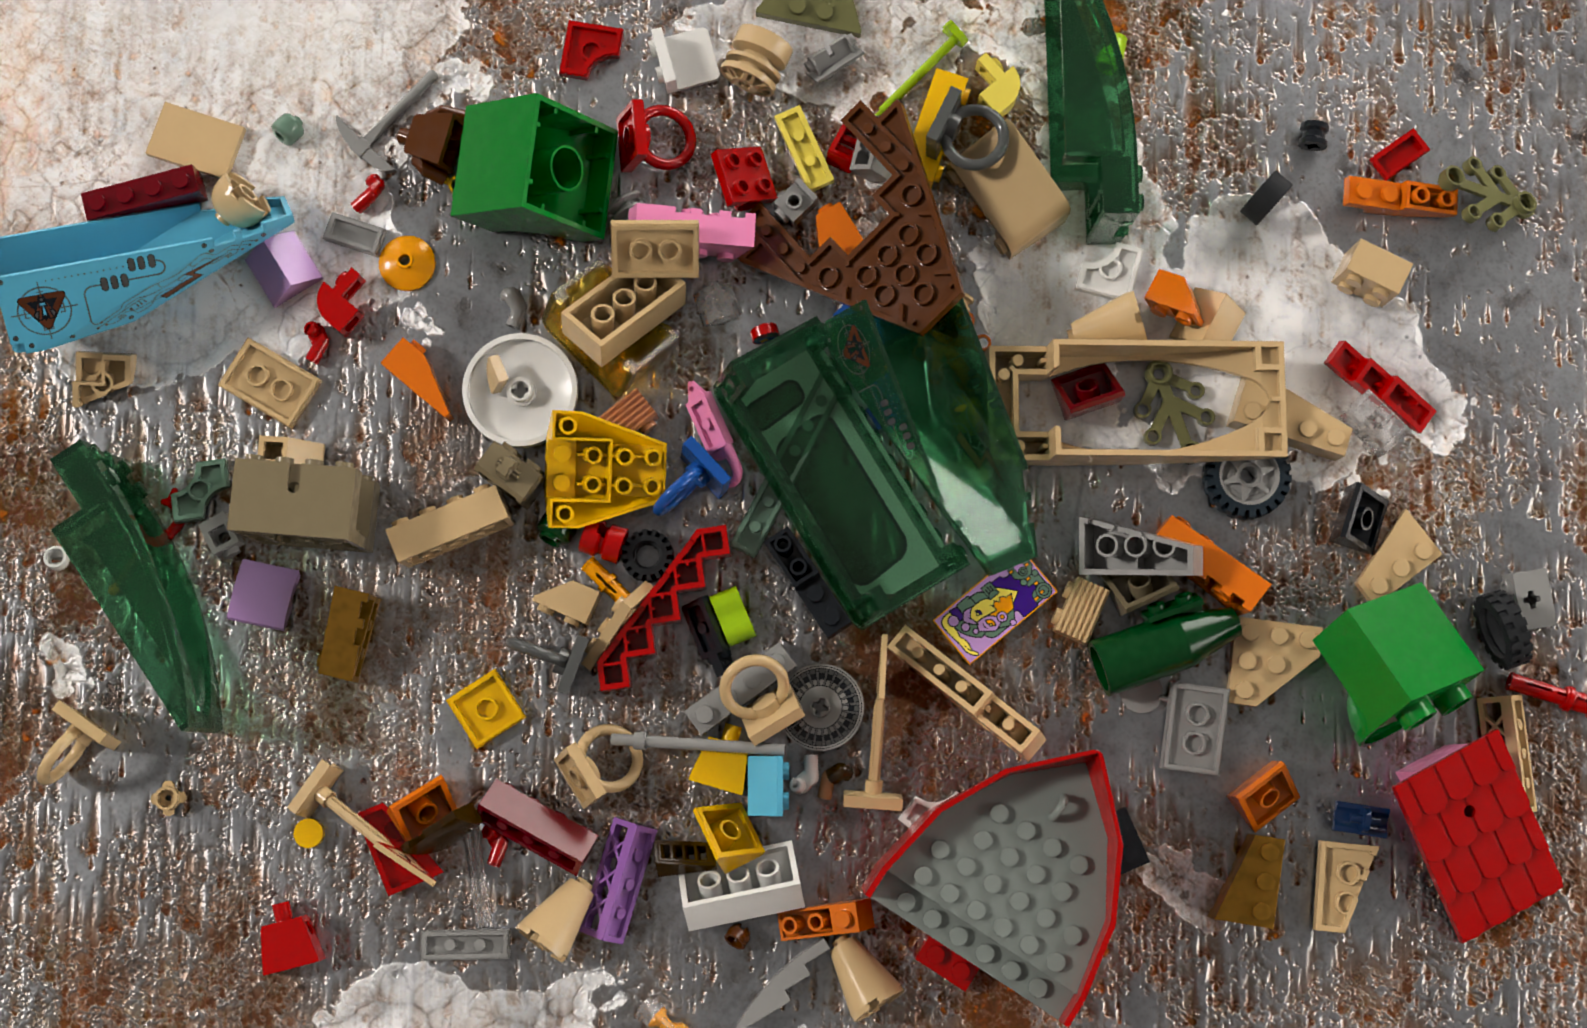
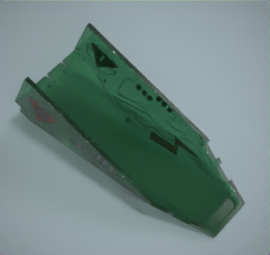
M963 298L924 336L873 317L866 299L825 321L827 334L823 337L830 354L986 574L992 576L1037 557L1034 523L1028 522L1026 501L1031 500V492H1025L1023 471L1028 469V465Z

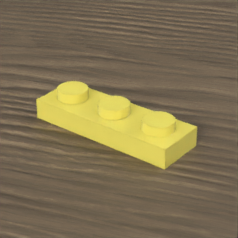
M798 105L775 115L774 120L806 186L814 192L833 184L834 177L801 106Z

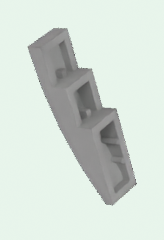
M824 936L799 952L768 981L754 997L737 1022V1028H747L791 1001V997L786 989L811 975L806 963L830 949Z

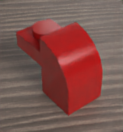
M352 267L348 272L344 271L338 276L334 288L323 282L317 294V306L320 314L345 338L364 318L363 314L348 302L366 282Z

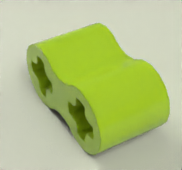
M736 585L709 596L729 647L756 637Z

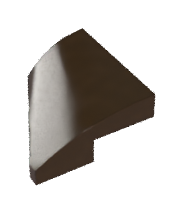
M470 802L450 812L423 830L421 835L403 843L400 848L406 854L423 855L436 853L449 848L484 821L473 803Z

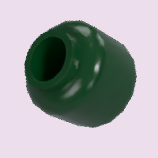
M546 511L537 524L540 539L555 548L568 545L579 529L548 528Z

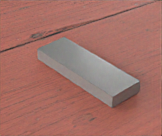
M511 928L421 930L420 961L511 958Z

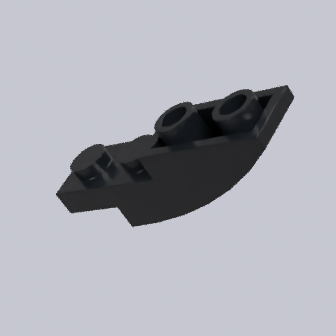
M788 526L764 541L781 571L828 640L853 625Z

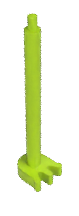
M952 20L942 27V32L949 39L878 108L879 111L875 114L876 116H880L896 99L900 101L955 45L962 48L968 42L966 35Z

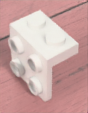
M662 27L651 30L653 40L648 41L652 58H658L660 66L655 67L658 82L659 84H665L667 94L719 80L720 72L709 32L706 28L702 27L664 37Z

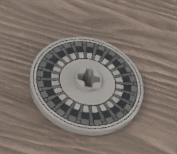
M812 664L799 669L789 677V683L793 687L806 715L783 729L793 742L808 750L829 751L843 746L854 737L863 721L864 698L860 687L851 675L834 665ZM821 699L825 700V705L829 707L828 711H822L821 715H816L817 710L813 708L814 703L819 704Z

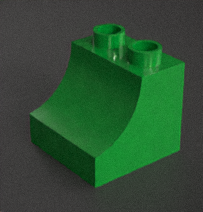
M538 93L466 106L450 216L491 232L516 231L539 233L577 242L604 240L618 130Z

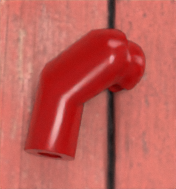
M371 174L366 178L368 188L351 203L356 212L360 214L364 212L385 189V182L383 179H380L378 174Z
M310 321L304 326V333L308 335L312 344L305 359L318 365L329 346V339L325 328L320 323Z
M484 826L482 828V836L487 839L492 848L486 863L500 868L509 841L507 837Z

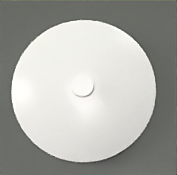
M514 333L490 341L474 355L464 374L462 397L468 417L484 436L491 441H496L500 445L505 441L513 448H529L546 442L552 410L575 411L578 401V381L571 362L558 346L537 335ZM498 354L509 379L500 393L491 394L487 379V360L489 356Z

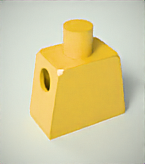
M725 723L721 740L739 741L742 727ZM710 736L708 737V739L720 740ZM701 751L688 780L743 795L748 754Z

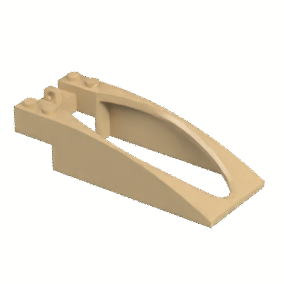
M1053 339L1047 346H989L984 352L987 429L991 438L996 443L992 442L987 433L985 444L988 446L996 465H1006V463L1007 465H1014L1015 460L1013 457L1016 459V465L1032 466L1177 464L1288 457L1284 341ZM1161 361L1217 370L1256 383L1266 392L1269 400L1264 413L1254 422L1215 439L1173 450L1085 449L1061 442V427L1054 426L1048 432L1019 430V381H1044L1074 369L1110 362ZM992 391H996L998 394L994 399L989 398V393ZM1000 400L1001 405L994 408L992 402ZM1003 409L1005 412L1002 416L1003 423L1001 426H996L993 420L997 425H1000L1002 422L1001 417L996 416V411ZM986 459L985 465H990V463Z

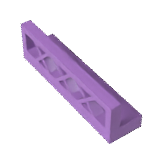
M613 818L591 890L594 897L582 922L580 932L602 941L617 944L624 943L658 831L657 829L635 824L621 818ZM622 826L628 829L624 841L620 843L619 834ZM616 856L618 861L616 869L611 871L610 864L612 858ZM607 885L609 892L607 898L603 900L601 893L603 887ZM599 914L598 928L594 930L591 928L594 916Z

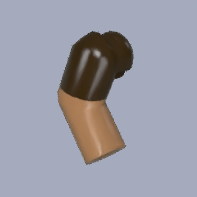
M837 763L825 770L821 777L817 797L831 800L834 785L843 780L849 781L852 778V767L845 763Z

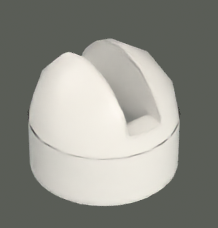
M52 546L45 551L43 560L50 569L61 571L69 565L70 557L68 552L61 546ZM52 560H62L61 562L52 563Z

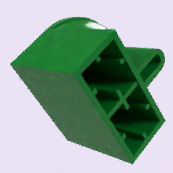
M1422 582L1347 609L1312 640L1348 692L1346 702L1348 720L1355 733L1354 739L1360 747L1372 745L1402 729L1405 732L1415 729L1437 713L1435 708L1438 709L1442 716L1457 710L1473 698L1466 684L1485 670Z

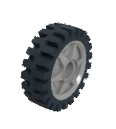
M1288 457L1206 462L1202 471L1204 472L1202 477V484H1205L1204 492L1206 495H1209L1210 503L1212 505L1215 504L1218 507L1217 510L1221 513H1226L1228 517H1236L1239 520H1251L1265 516L1284 501L1285 496L1290 490L1289 483L1292 482V475H1289L1291 466L1286 462ZM1242 470H1247L1251 473L1252 483H1245L1242 480Z

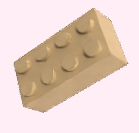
M611 275L561 312L562 333L600 367H603L686 304V283L681 278H612Z
M484 484L473 489L474 494L464 498L463 495L449 498L446 500L447 505L437 509L435 506L424 508L419 511L420 516L410 520L408 517H403L391 523L392 527L385 529L398 563L411 568L516 525L504 493L496 485Z

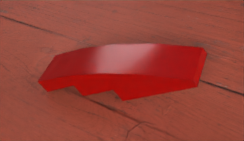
M1339 341L1324 362L1328 368L1360 394L1416 433L1421 434L1437 412L1401 378L1391 376L1372 358H1364L1347 341Z

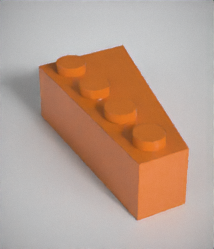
M1173 515L1166 518L1155 534L1203 546V576L1186 577L1224 607H1232L1237 616L1251 612L1272 584L1236 560L1232 555L1216 546L1210 538L1190 528L1191 524L1184 518Z

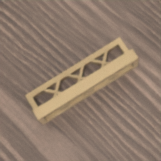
M1522 694L1477 698L1481 736L1494 729H1499L1500 733L1505 736V745L1516 766V772L1529 798L1532 811L1537 812ZM1500 702L1502 715L1496 722L1488 716L1486 703Z

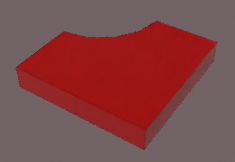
M569 20L559 75L561 77L588 81L591 71L599 63L608 59H620L624 29Z

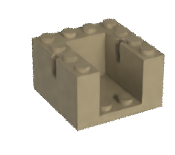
M246 454L245 459L235 458L227 530L258 544L373 553L380 484L372 481L373 477L362 475V472L354 468V464L350 462L336 461L335 466L324 465L322 460L306 459L305 464H294V459L289 457L277 456L275 461L264 459V456Z

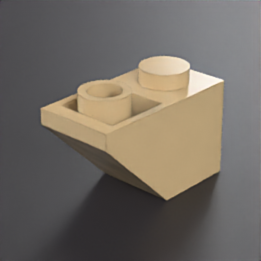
M259 435L257 455L264 456V459L275 461L277 456L289 457L294 459V464H305L306 459L324 461L325 444L290 437Z
M572 580L534 595L532 601L539 604L537 610L553 616L554 612L565 616L564 622L579 628L581 623L589 625L602 594Z

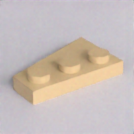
M1407 509L1402 510L1393 528L1387 533L1383 543L1354 583L1367 601L1393 593L1442 555V552Z
M645 580L628 597L624 598L621 596L611 609L614 612L612 618L607 617L597 630L601 633L598 639L594 637L584 651L587 653V656L581 663L583 666L591 671L597 665L598 659L621 630L620 627H623L628 619L632 617L638 609L637 605L647 596L653 585Z
M1318 840L1313 930L1346 933L1358 903L1359 893L1364 881L1368 878L1369 868L1380 846Z

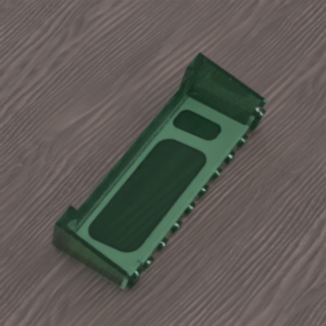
M816 316L730 361L713 385V390L719 404L763 476L768 481L777 499L781 501L782 507L852 622L858 629L863 631L969 566L970 563L967 560L968 555L961 545L951 542L945 546L942 542L943 538L940 531L932 526L927 517L928 514L925 507L913 495L911 484L898 471L895 458L887 453L882 445L880 434L869 424L864 408L857 404L852 396L851 387L846 381L842 380L837 372L835 361L828 357L824 351L829 345L830 331ZM807 454L792 483L790 480L798 462Z

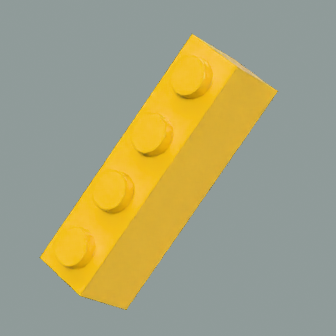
M936 68L913 134L931 188L934 181L940 182L944 166H941L940 162L942 156L946 155L942 149L937 160L926 156V136L951 86L962 90L961 105L964 106L971 92V89L966 88L969 78Z

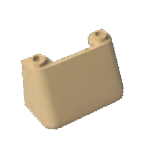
M1005 119L1010 139L1007 151L999 162L979 171L965 170L950 162L946 166L947 172L945 174L954 187L958 185L960 188L965 187L996 231V239L993 241L996 249L1000 254H1006L1010 260L1063 225L1071 212V208L1062 191L1015 125L1009 119ZM996 127L992 128L961 153V155L970 159H980L988 156L995 149L998 142Z

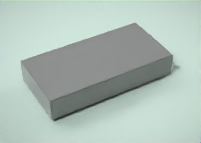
M332 212L323 239L327 242L378 258L387 231L384 228Z

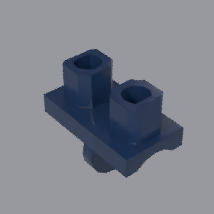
M1335 801L1332 830L1387 839V823L1390 809Z

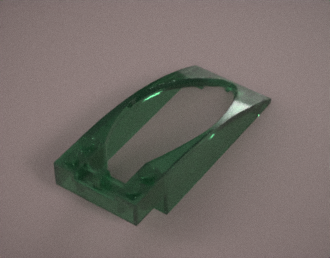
M1044 0L1050 176L1061 191L1084 190L1086 245L1121 243L1125 235H1128L1129 225L1134 223L1140 211L1144 209V195L1139 194V183H1142L1143 167L1138 165L1133 105L1117 37L1103 0Z
M80 439L51 458L50 461L82 509L52 528L51 531L181 731L218 733L223 729V720L214 654L200 603L173 540L168 536L163 522L147 499L149 495L147 488L141 481L136 482L131 473L134 472V469L128 460L124 457H117L108 451L102 452L95 443L90 444Z

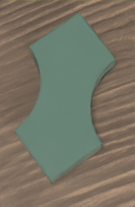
M226 458L196 462L195 474L191 482L181 491L170 494L175 524L205 520V512L210 500L220 491L231 488L228 460Z

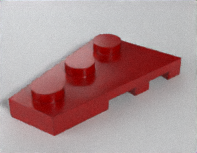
M383 802L357 813L386 836L394 847L400 848L405 843L387 813L388 807ZM365 837L388 897L424 882L421 878L374 848V844ZM411 854L432 877L444 873L429 854Z

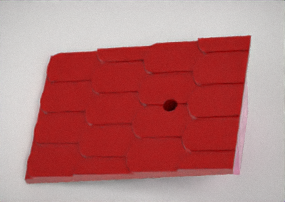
M1494 729L1469 744L1443 745L1395 772L1400 782L1392 786V790L1460 943L1464 944L1478 937L1488 929L1503 923L1511 916L1528 909L1534 903L1564 887L1562 877L1551 856L1548 843L1532 811L1529 798L1518 777L1516 766L1499 729Z

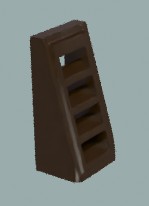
M654 841L655 864L658 877L717 869L716 859L708 842ZM701 853H706L707 860H701ZM694 854L695 860L689 859V855Z

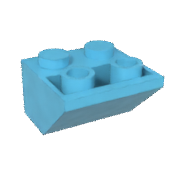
M748 756V816H783V810H789V792H783V780H789V762H783V756Z

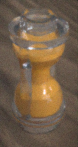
M657 996L653 1000L647 997L636 1010L640 1014L637 1020L639 1022L643 1021L648 1027L690 1028L685 1023L669 1020L666 1007L659 1001Z

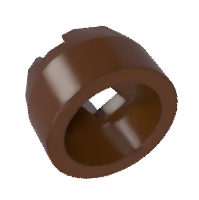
M741 923L731 926L724 935L726 942L739 950H743L750 940L749 928L742 929Z

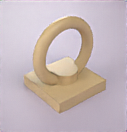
M761 654L747 655L734 661L723 673L719 686L721 701L730 713L742 718L748 737L754 746L806 716L793 687L789 683V677L785 668L774 658ZM753 666L765 667L772 671L778 682V687L775 690L760 696L747 707L739 705L734 700L731 693V685L738 673Z
M59 700L51 710L70 722L71 725L42 759L37 770V781L41 785H50L61 779L75 765L86 747L93 740L115 751L121 741L75 708ZM76 740L68 755L51 771L54 763L63 751Z
M614 724L597 725L586 731L578 743L574 742L554 759L583 809L594 804L606 793L624 791L638 779L643 767L642 750L633 749V746H628L632 757L631 767L628 773L617 781L608 782L601 780L596 764L590 757L586 756L588 747L595 739L606 735L611 736L612 733L632 734L627 729Z

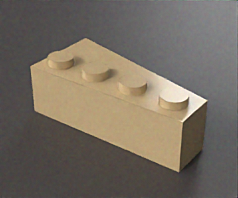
M1241 377L1226 427L1238 430L1254 422L1264 413L1269 400L1266 392L1259 385ZM1286 389L1288 446L1333 461L1344 457L1353 429Z

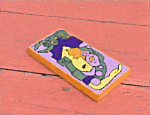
M1020 547L932 620V622L965 662L971 665L1058 591Z

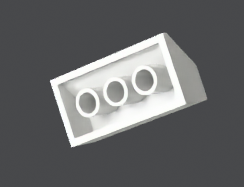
M792 840L763 846L765 853L762 856L727 874L723 872L717 861L716 870L679 874L682 906L688 930L694 931L805 908Z

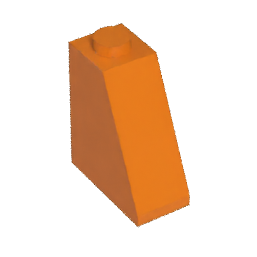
M841 202L834 205L828 203L818 210L815 219L818 248L831 237L849 255L864 240Z

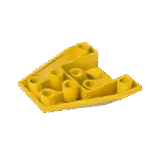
M552 410L546 436L544 499L548 528H581L654 505L665 492L667 443L583 411Z

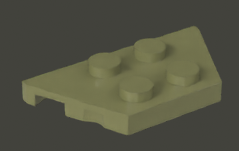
M763 0L756 9V17L848 35L852 33L854 37H861V26L853 0Z

